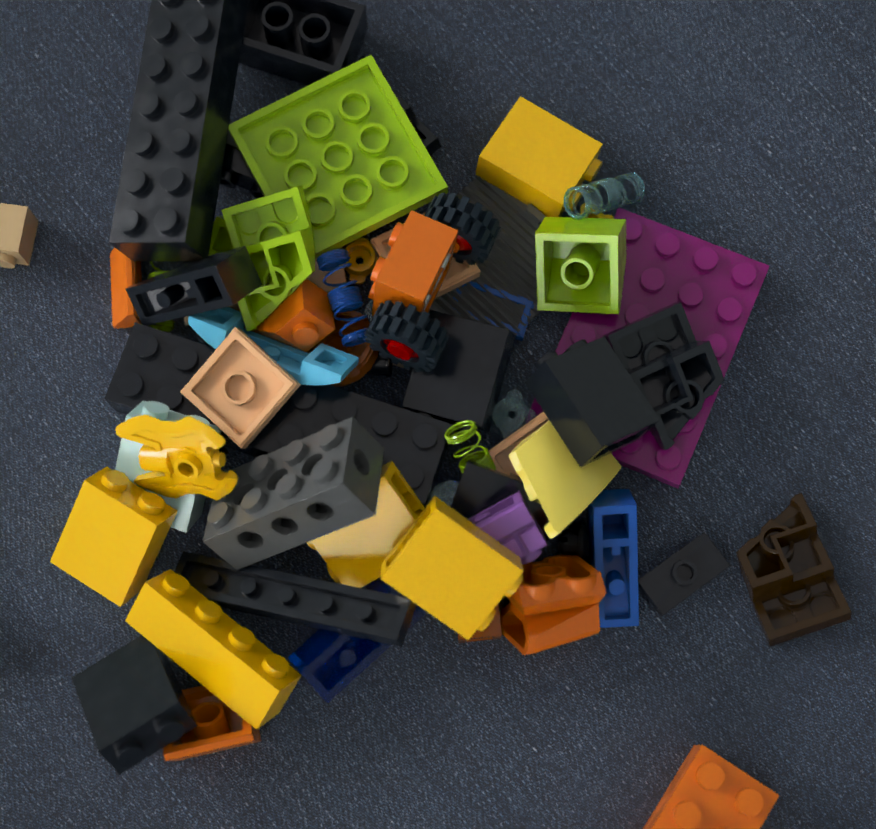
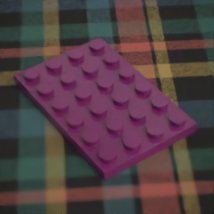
M618 207L613 219H626V266L619 314L572 312L556 348L557 354L564 353L571 345L582 339H585L587 343L602 338L603 335L664 307L681 302L696 341H710L723 377H725L770 266ZM721 385L713 395L705 399L699 413L693 420H689L673 441L675 443L671 448L667 450L661 449L649 430L639 440L611 454L620 465L678 489ZM535 398L524 425L543 412Z

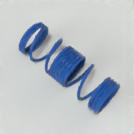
M336 249L320 255L316 262L319 270L330 271L322 280L323 283L327 286L337 287L332 289L327 294L332 312H334L333 317L339 321H350L339 331V335L343 337L341 339L342 345L349 347L366 342V336L364 335L367 328L347 335H343L342 331L349 325L367 318L368 315L354 318H338L336 316L337 313L348 312L364 304L358 286L345 287L355 284L357 280L340 284L326 282V278L329 275L352 264L346 263L350 259L348 250Z

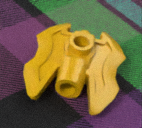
M147 414L140 415L117 425L115 429L117 436L143 444L139 451V464L143 470L153 472L136 477L134 483L140 487L175 499L186 494H201L218 501L231 493L238 482V476L234 471H221V468L225 465L226 456L224 453L219 452L218 448H221L226 443V440L209 425L191 416L178 421H161Z

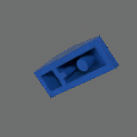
M630 489L603 490L587 507L591 566L601 572L606 589L605 596L599 602L600 628L639 626L637 504Z

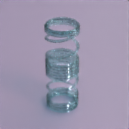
M629 172L614 178L571 187L565 192L563 198L564 207L570 217L579 220L588 217L590 213L597 215L621 208L624 205L639 203L644 197L645 185L638 174ZM625 179L630 180L636 189V198L633 201L627 198L626 190L623 186ZM601 186L604 187L608 194L607 206L603 204L600 194ZM573 190L575 192L572 203L577 215L571 211L569 206V196ZM577 192H580L585 200V210L582 215L575 208Z

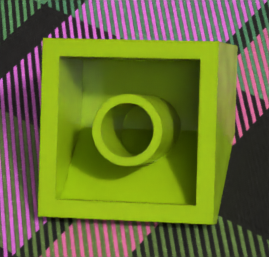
M545 217L535 232L537 310L619 314L626 266V219Z

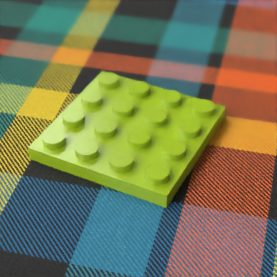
M372 55L229 124L228 131L263 196L303 186L312 224L315 258L328 251L339 249L410 213L411 210L414 211L432 202L435 196L438 197L440 193H448V185Z

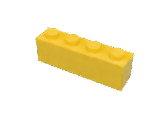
M171 569L144 583L125 622L256 730L281 711L302 676L289 665L284 657L271 651L249 629L239 625L224 613L217 603L208 600L192 587L186 578L176 574Z

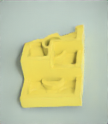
M550 420L522 440L508 455L516 473L524 484V489L530 501L541 504L549 520L544 530L550 539L563 531L611 482L622 467L611 453L580 467Z

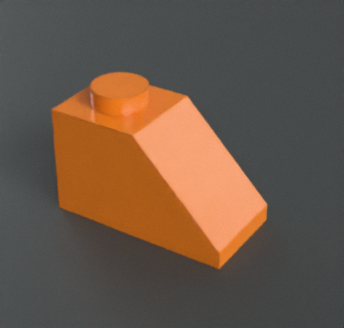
M306 279L256 329L251 331L308 352L335 330L334 314L327 297L328 293Z

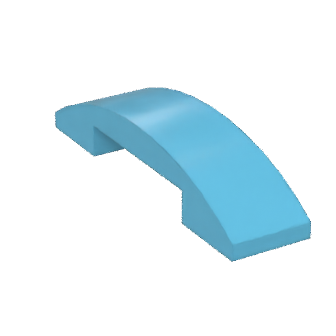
M230 307L190 315L188 318V324L214 349L219 347L235 327L240 328L301 385L319 386L340 383L358 365L359 357L320 343L309 354L253 331L247 332L244 328L245 324L241 312Z

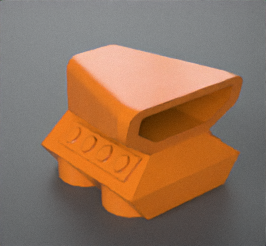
M554 555L544 558L539 562H530L522 565L524 570L522 573V583L516 592L508 598L510 603L501 610L500 622L502 634L523 655L535 654L599 634V602L606 594L601 572L578 555Z

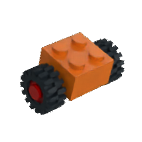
M440 193L438 197L435 196L425 215L411 210L404 224L396 223L389 238L388 245L391 246L387 258L380 256L373 268L370 280L374 283L368 298L373 300V318L365 332V341L370 343L369 347L373 351H380L379 355L382 358L388 357L392 359L391 363L398 365V363L403 364L404 368L411 370L413 367L417 372H423L424 370L430 372L435 368L449 339V335L446 334L447 329L440 326L441 322L439 320L429 318V310L450 270L452 258H456V262L463 264L464 260H466L468 265H475L476 262L482 264L484 260H487L500 233L499 221L496 218H492L493 213L490 210L483 211V205L479 202H476L475 205L470 203L469 197L463 196L462 199H459L456 193H450L449 196L445 193Z

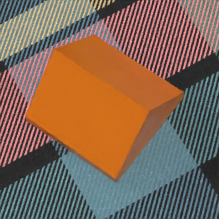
M203 685L184 689L182 692L198 727L163 748V756L165 761H180L261 742L260 731L252 727Z

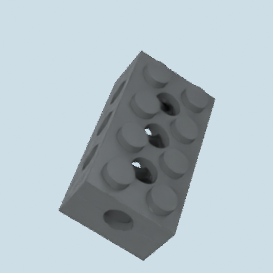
M351 417L337 424L328 425L323 430L303 439L294 440L287 446L269 454L260 455L253 461L237 468L229 469L237 474L238 482L228 495L218 501L212 499L203 542L234 569L238 570L376 515L384 447L354 417Z

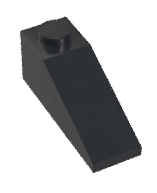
M246 246L207 256L133 284L126 288V291L141 323L147 326L232 306L260 287L262 282Z

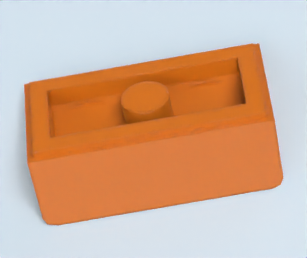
M114 248L110 253L112 325L116 329L131 328L134 322L142 323L128 296L126 288L142 281L141 261H132L118 249Z

